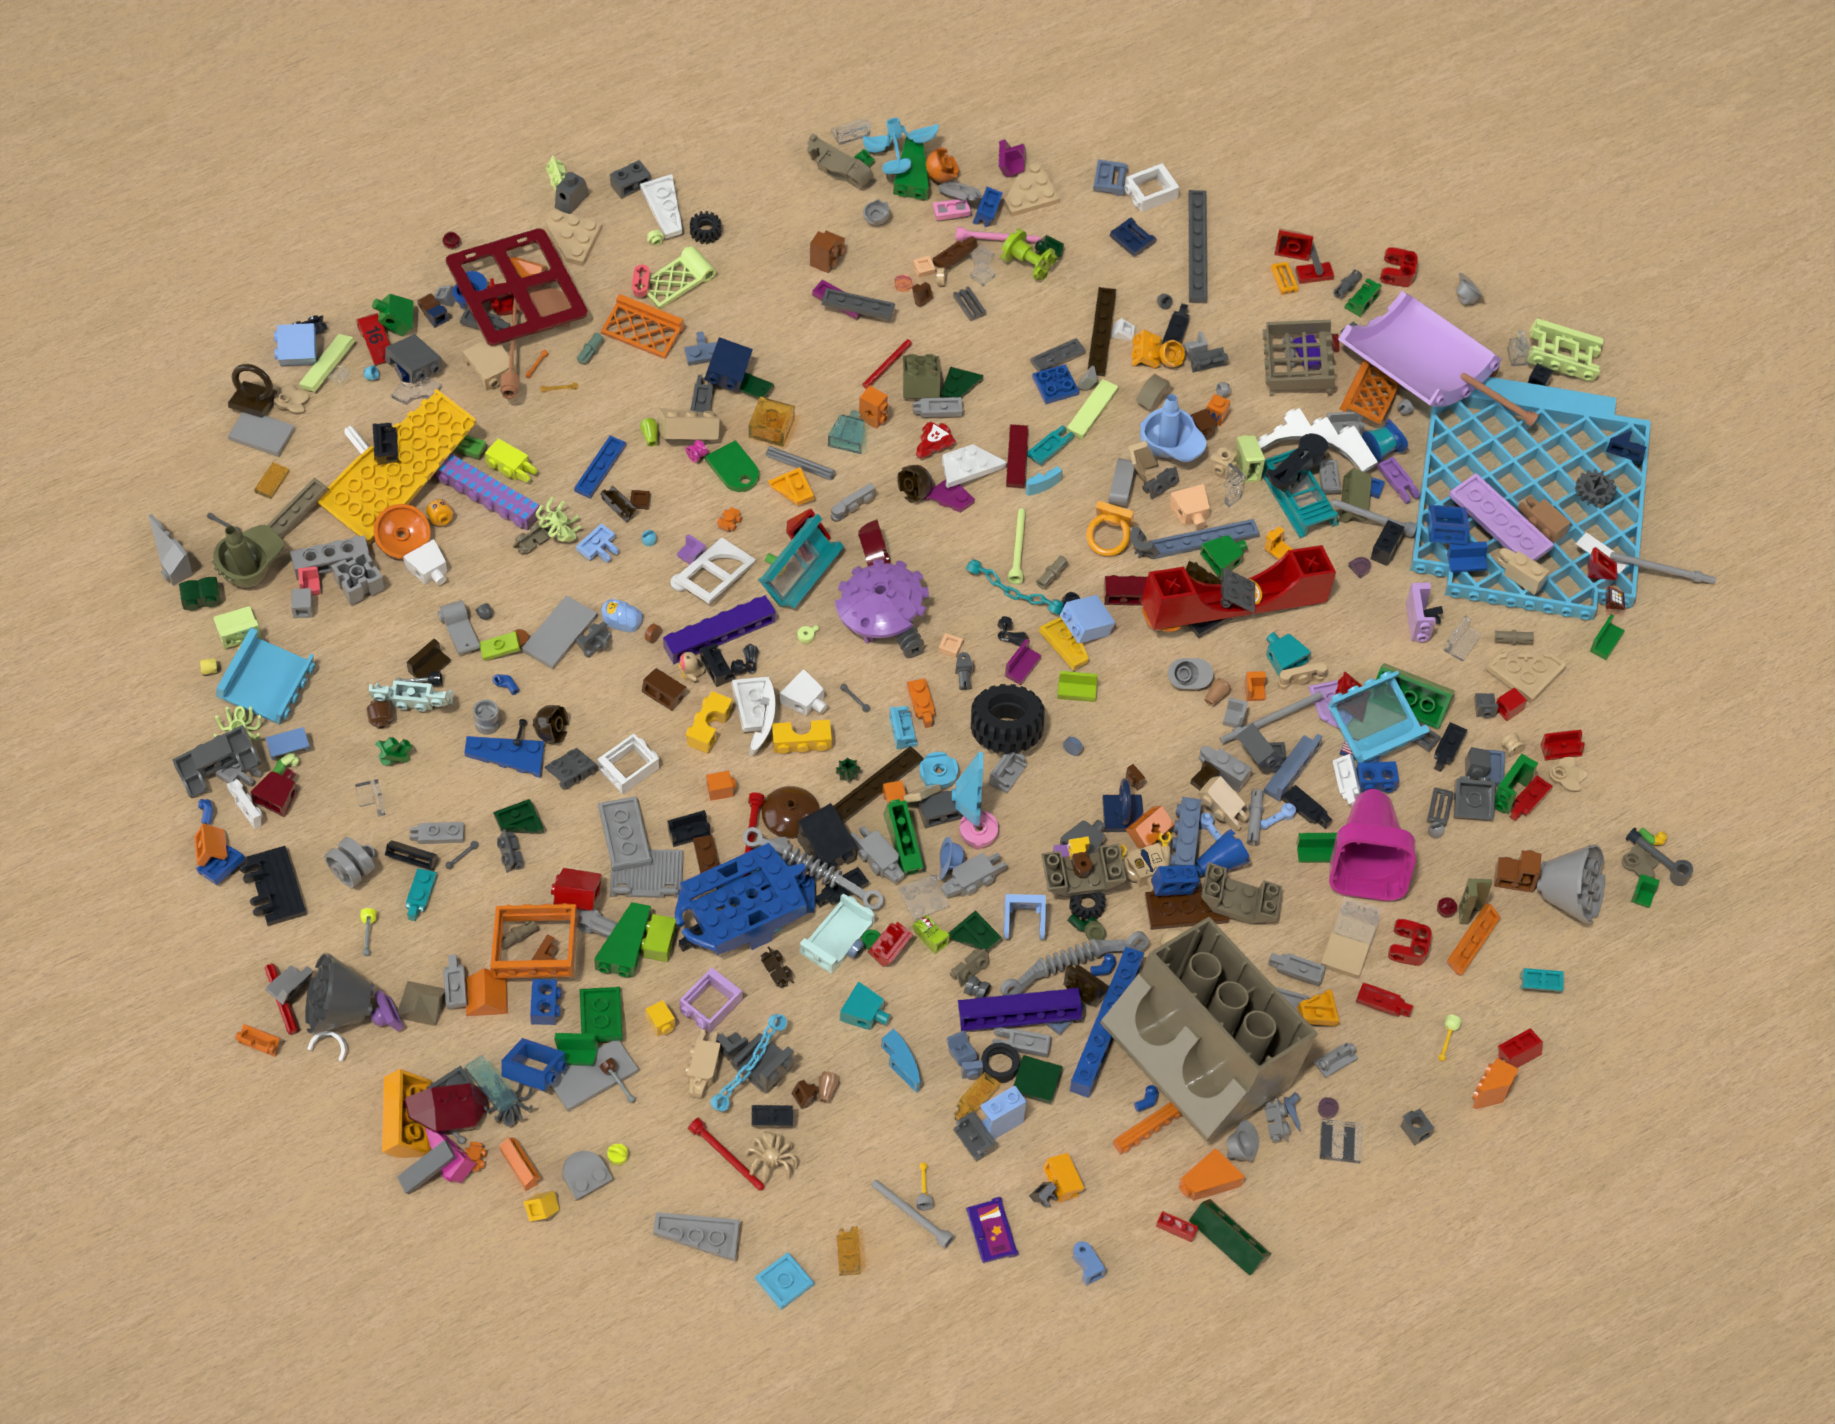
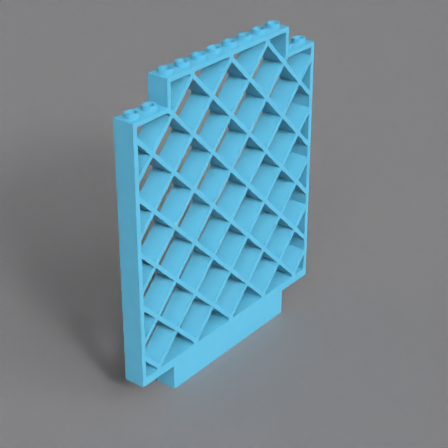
M1488 377L1482 384L1525 411L1529 410L1530 412L1534 411L1539 416L1532 426L1539 423L1551 437L1538 444L1526 431L1531 427L1525 424L1524 420L1517 422L1512 416H1519L1518 414L1478 389H1475L1467 398H1463L1451 405L1443 407L1431 406L1410 571L1447 577L1446 596L1541 611L1547 614L1553 613L1565 617L1570 616L1583 620H1593L1597 610V602L1604 605L1609 604L1622 608H1632L1636 598L1637 565L1628 564L1620 574L1617 573L1616 580L1600 579L1593 583L1580 569L1588 564L1590 553L1585 551V554L1572 561L1559 546L1570 539L1577 543L1585 534V530L1597 524L1610 537V539L1603 542L1605 546L1611 550L1618 546L1627 556L1639 558L1651 421L1615 415V397ZM1467 408L1479 409L1481 411L1473 415ZM1448 409H1451L1462 421L1450 429L1437 417V415ZM1493 416L1506 428V430L1495 436L1482 424V422ZM1556 422L1570 424V426L1562 429ZM1468 430H1471L1482 442L1471 450H1468L1457 438ZM1582 430L1595 442V445L1584 451L1570 438ZM1601 430L1612 431L1615 433L1607 437ZM1632 431L1630 441L1647 447L1642 462L1639 463L1606 452L1610 438ZM1433 432H1435L1438 436L1433 438ZM1513 437L1527 450L1515 458L1501 445ZM1444 444L1458 456L1445 465L1432 452ZM1558 444L1571 457V459L1561 465H1558L1546 452ZM1489 451L1503 464L1491 472L1477 459ZM1604 452L1617 465L1606 471L1604 475L1609 474V480H1613L1625 474L1637 488L1624 494L1616 486L1614 498H1611L1613 502L1600 509L1598 506L1595 507L1592 502L1590 505H1587V500L1581 501L1582 496L1576 495V483L1567 473L1578 466L1585 472L1590 470L1593 473L1594 469H1597V472L1600 473L1602 470L1591 459ZM1534 458L1547 471V473L1535 480L1522 467V465ZM1466 465L1473 474L1477 473L1521 515L1523 514L1518 509V502L1529 495H1532L1539 503L1544 499L1547 500L1571 522L1568 533L1556 541L1553 549L1547 552L1561 568L1548 575L1545 584L1535 594L1537 595L1544 590L1552 599L1535 597L1534 594L1526 589L1522 590L1514 581L1504 575L1506 569L1502 568L1489 554L1502 546L1495 538L1487 542L1488 548L1485 555L1487 571L1491 575L1476 582L1467 572H1450L1447 550L1444 548V545L1447 543L1430 542L1428 529L1423 525L1427 520L1428 508L1424 510V503L1428 507L1429 505L1454 506L1457 503L1449 496L1440 501L1428 487L1442 480L1453 490L1461 484L1453 472ZM1430 467L1433 470V472L1428 474ZM1509 473L1523 485V487L1511 494L1497 481ZM1554 480L1568 493L1556 502L1542 488ZM1575 502L1589 515L1577 524L1563 510ZM1620 509L1634 523L1623 531L1609 519L1610 515ZM1472 517L1468 519L1470 530L1480 525ZM1469 533L1468 542H1478ZM1634 536L1632 543L1629 539ZM1420 540L1424 543L1421 547H1419ZM1433 553L1440 562L1422 558ZM1568 575L1582 589V591L1570 598L1555 584ZM1454 576L1461 584L1452 583V577ZM1499 583L1506 592L1488 588ZM1615 583L1623 592V606L1611 601L1610 590L1604 589ZM1589 598L1591 599V606L1580 604Z

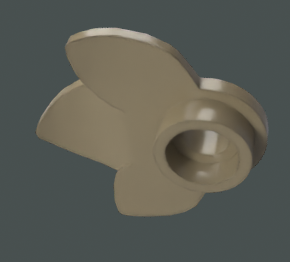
M1640 845L1633 846L1630 852L1622 858V865L1628 870L1635 871L1639 876L1644 874L1654 877L1655 872L1653 869L1660 862L1654 856L1646 854V850Z

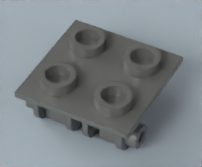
M1224 568V575L1221 578L1222 606L1228 608L1234 603L1254 613L1255 582Z
M578 748L568 751L562 757L553 760L545 766V769L560 781L559 785L562 789H569V787L579 782L578 777L580 780H583L592 775L593 771L596 770L594 766L596 763Z

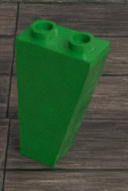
M906 136L900 160L909 159L911 167L903 173L896 174L893 194L927 200L929 186L924 142L915 143L913 139L909 140Z
M900 799L892 800L887 804L883 815L893 848L899 854V867L903 871L904 876L919 873L923 869V864L907 802Z
M634 902L630 903L595 956V970L605 974H618L621 977L635 976L642 951L641 942L647 933L645 932L646 924L651 919V906Z

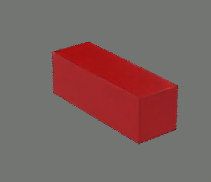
M1164 1211L1161 1212L1156 1224L1157 1228L1191 1243L1198 1229V1226Z

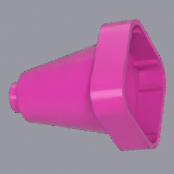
M1369 789L1359 794L1353 802L1346 825L1337 832L1329 864V884L1339 894L1393 901L1400 899L1407 893L1416 862V841L1410 832L1400 828L1391 799L1381 791Z

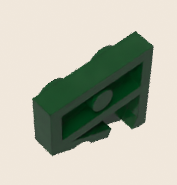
M530 799L493 812L501 832L503 829H506V832L544 833V828Z

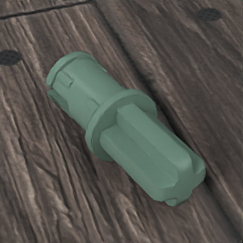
M594 333L590 341L584 344V349L577 356L580 364H586L592 354L594 355L597 352L596 349L604 341L602 335Z

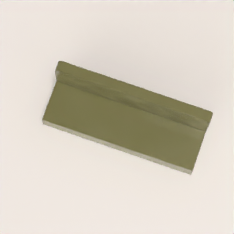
M1353 467L1343 477L1341 501L1369 511L1372 476ZM1340 509L1339 521L1346 523L1353 516L1363 521L1368 519Z
M1468 878L1458 907L1460 924L1468 925L1472 911H1481L1492 886V879Z

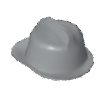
M1458 273L1461 279L1456 289L1459 301L1467 305L1468 303H1475L1481 297L1484 298L1473 281L1463 273Z
M1181 658L1172 662L1168 670V677L1170 682L1177 688L1200 689L1206 687L1212 681L1213 669L1203 659Z
M1247 1120L1241 1121L1236 1131L1228 1137V1158H1234L1237 1161L1246 1159L1253 1161L1259 1147V1136L1251 1122Z

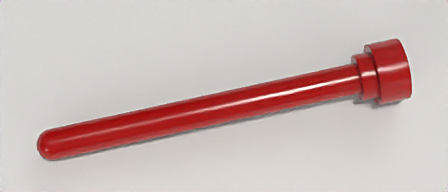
M752 792L749 794L748 799L749 806L751 807L748 828H756L758 811L764 804V795ZM751 833L748 836V841L754 842L755 833ZM746 845L745 853L753 850V848ZM750 872L743 875V878L748 876Z
M698 1117L691 1122L688 1130L693 1135L701 1136L757 1190H764L765 1185L754 1174L750 1175V1170L706 1130L707 1127L703 1120Z

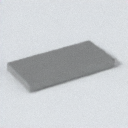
M566 595L522 647V652L554 669L576 643V639L597 618V613Z
M637 797L598 803L612 870L616 871L652 864Z
M611 1041L600 1047L593 1066L568 1065L565 1071L560 1073L555 1082L550 1085L567 1112L618 1084L612 1075L604 1074L599 1068L609 1058L612 1057L616 1062L617 1069L615 1073L621 1082L639 1072L620 1041Z

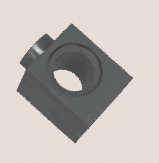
M1421 1109L1415 1112L1413 1110L1407 1112L1403 1116L1400 1126L1414 1146L1431 1137L1434 1126ZM1412 1124H1418L1420 1128L1414 1127Z

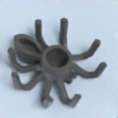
M495 1076V1085L500 1097L493 1098L489 1094L487 1086L484 1089L490 1101L500 1102L491 1109L484 1106V1110L489 1114L501 1106L498 1117L494 1116L495 1122L498 1123L501 1120L504 1109H506L503 1116V1124L506 1127H512L516 1121L512 1109H514L520 1122L523 1121V1116L520 1115L517 1105L528 1112L532 1111V1105L527 1107L518 1100H528L532 1095L533 1087L529 1086V1093L526 1097H517L522 1090V1083H519L516 1092L512 1091V1089H506L502 1092L498 1077Z

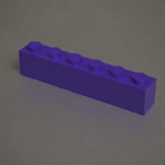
M766 595L756 597L750 602L739 604L733 609L722 611L716 616L705 618L699 623L688 625L682 630L667 634L663 637V646L674 665L680 662V657L685 652H692L698 655L702 647L712 644L720 646L775 623L776 612Z
M1078 988L958 1000L961 1031L1082 1019Z

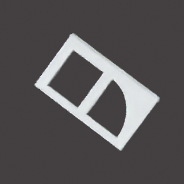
M720 538L677 575L674 581L710 604L755 564L756 559L724 538ZM717 558H732L744 564L730 575L710 561ZM702 567L723 581L711 593L689 580Z

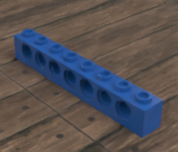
M1125 946L1071 1079L1070 1092L1089 1098L1113 1039L1100 1022L1139 974L1143 965L1144 952Z

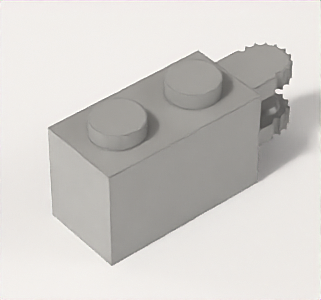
M1208 746L1201 747V754L1199 755L1201 763L1206 760L1220 771L1219 776L1233 790L1239 793L1249 781L1252 768L1220 748L1216 751Z

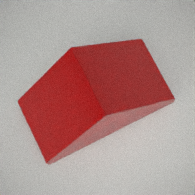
M1594 547L1588 560V578L1616 580L1617 563L1597 547Z

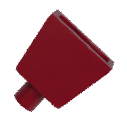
M289 768L282 775L271 771L251 790L252 801L285 817L297 793L296 784L293 781L296 773Z

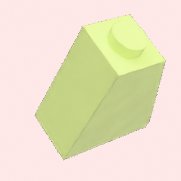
M1255 435L1237 437L1235 450L1242 483L1260 482L1265 459Z

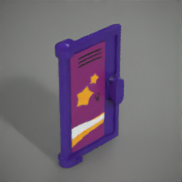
M996 1197L992 1201L966 1208L982 1263L1019 1255L1002 1204V1197Z

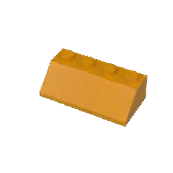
M398 1069L384 1077L383 1153L397 1158L423 1157L431 1151L425 1127L408 1118L405 1098L426 1090V1087L432 1084V1080L402 1069Z

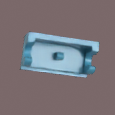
M890 707L889 718L896 750L908 748L909 746L917 747L909 707Z

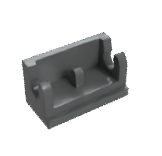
M974 1111L956 1122L957 1126L954 1127L953 1131L976 1162L995 1151V1140Z

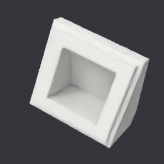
M1121 318L1114 323L1111 337L1132 341L1135 326Z

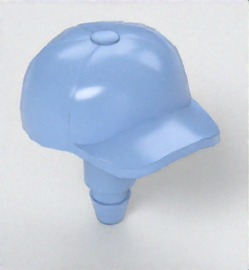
M1169 394L1163 407L1150 413L1140 423L1141 442L1146 440L1156 457L1175 458L1183 462H1190L1205 451V437L1195 426L1192 417L1179 408L1177 396L1174 394Z

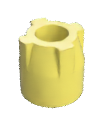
M215 658L200 660L202 675L217 673Z

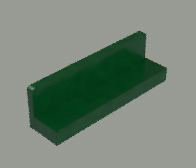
M1211 1199L1203 1201L1189 1219L1191 1224L1198 1226V1230L1248 1275H1252L1258 1266L1272 1255Z

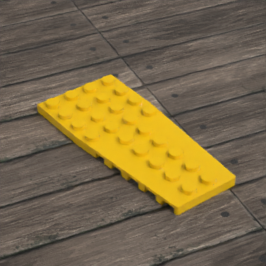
M437 389L434 390V394L429 399L421 401V405L414 412L410 411L406 419L400 424L397 422L393 426L397 429L399 462L378 465L374 457V447L370 446L328 486L329 491L317 502L319 506L357 536L365 535L368 545L375 539L374 524L378 515L389 506L409 504L477 423L473 416Z

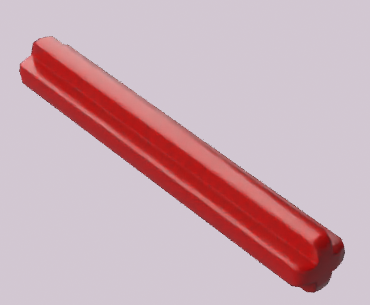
M271 963L265 966L266 975L269 983H271L279 974L275 964ZM276 999L288 1034L297 1033L298 1027L289 1002L287 1001L283 1005Z

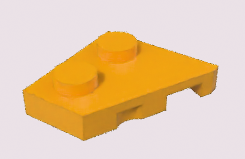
M801 467L768 481L772 489L797 506L815 499Z
M1332 989L1326 990L1321 995L1312 996L1311 999L1303 1000L1297 1005V1011L1309 1024L1337 1026L1340 1022Z

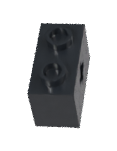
M1388 520L1373 546L1370 559L1388 566L1402 540L1405 527Z

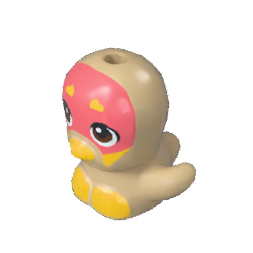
M685 652L681 655L679 668L682 670L683 679L696 681L699 675L704 673L705 669L698 665V660L694 653Z

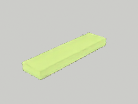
M338 334L299 383L301 389L315 392L355 342L353 337Z
M1102 379L1068 425L1066 432H1072L1076 437L1083 439L1117 392L1118 386Z

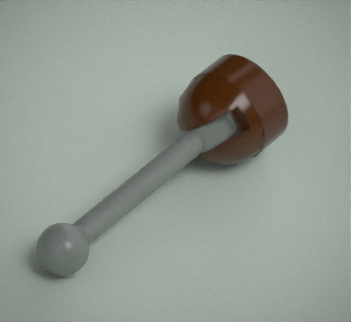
M611 1057L599 1066L601 1071L606 1075H612L627 1096V1101L633 1103L635 1097L628 1092L615 1073L617 1065L614 1059Z

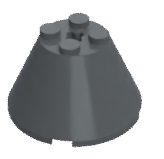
M323 953L315 965V968H318L316 976L311 977L306 999L305 1023L309 1024L310 1029L307 1028V1032L310 1034H317L361 1022L365 1019L366 1015L370 1016L372 1011L370 997L374 993V984H370L368 980L330 953Z

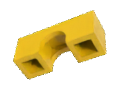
M711 691L710 695L704 698L701 711L695 714L694 724L692 727L689 726L686 731L687 746L705 753L710 752L716 741V728L708 724L712 721L725 724L733 709L732 698Z
M830 720L811 721L810 731L803 735L797 734L792 730L791 722L772 723L774 753L785 754L797 751H825L831 749Z

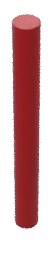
M906 339L869 376L862 386L865 389L869 385L871 386L912 345L911 340Z

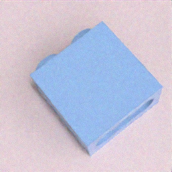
M314 323L277 325V331H274V341L278 342V348L275 349V359H278L280 366L311 365L317 362L316 329Z
M1097 595L1066 602L1060 614V617L1078 644L1109 636L1115 625V621Z

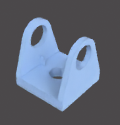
M1006 894L1003 901L1004 939L1009 938V913H1013V909L1036 910V913H1039L1040 940H1044L1046 895Z

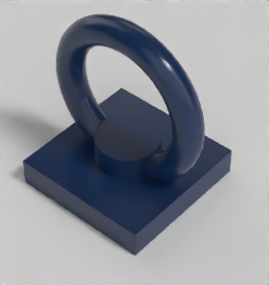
M1123 778L1120 782L1119 795L1102 796L1104 832H1127L1126 829L1143 815L1142 795H1131L1130 783L1126 778Z

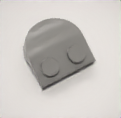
M579 1151L570 1155L563 1165L564 1183L566 1182L575 1200L613 1179L600 1156L590 1151Z

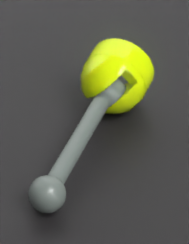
M371 908L362 909L360 912L361 921L366 924L365 946L362 950L364 956L370 954L368 949L370 924L375 922L377 911Z

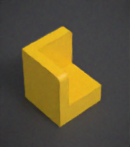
M554 1191L537 1193L524 1201L529 1221L546 1219L559 1211Z

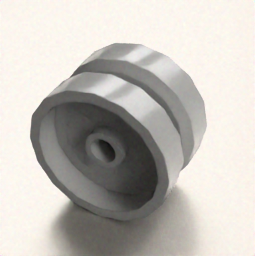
M345 837L337 844L338 849L332 848L324 855V859L332 873L343 884L353 888L361 881V876L366 877L375 867L367 852L355 840Z

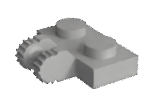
M238 761L216 772V777L226 783L236 779H240L249 786L254 783L251 777L244 774ZM256 767L248 770L250 774L256 777L261 775V771Z

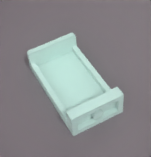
M842 894L839 904L808 940L804 938L801 941L800 954L832 974L847 957V952L857 939L861 940L863 933L874 925L875 914L870 908L860 905L852 896Z

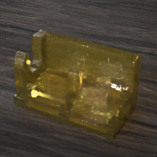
M858 1226L852 1227L850 1232H844V1229L841 1228L839 1229V1235L836 1236L839 1276L860 1275L861 1261Z

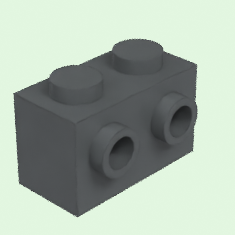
M640 160L630 163L628 166L615 170L610 174V186L621 199L639 191L641 183L651 181V173Z

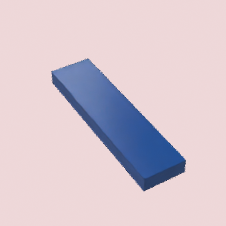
M610 435L574 487V492L591 499L625 449L626 442Z

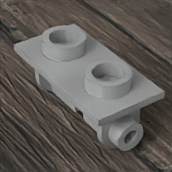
M1344 1043L1315 1060L1314 1064L1326 1078L1358 1059L1354 1053L1356 1047L1353 1043Z
M1276 1097L1275 1104L1274 1102H1268L1265 1107L1267 1121H1275V1123L1268 1125L1270 1139L1274 1143L1280 1142L1281 1138L1289 1142L1288 1134H1291L1288 1122L1285 1121L1287 1109L1285 1104H1282Z

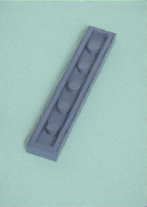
M1250 519L1151 540L1160 552L1153 559L1201 550L1202 543L1229 535L1234 542H1238L1242 539L1257 538L1260 533L1255 520Z

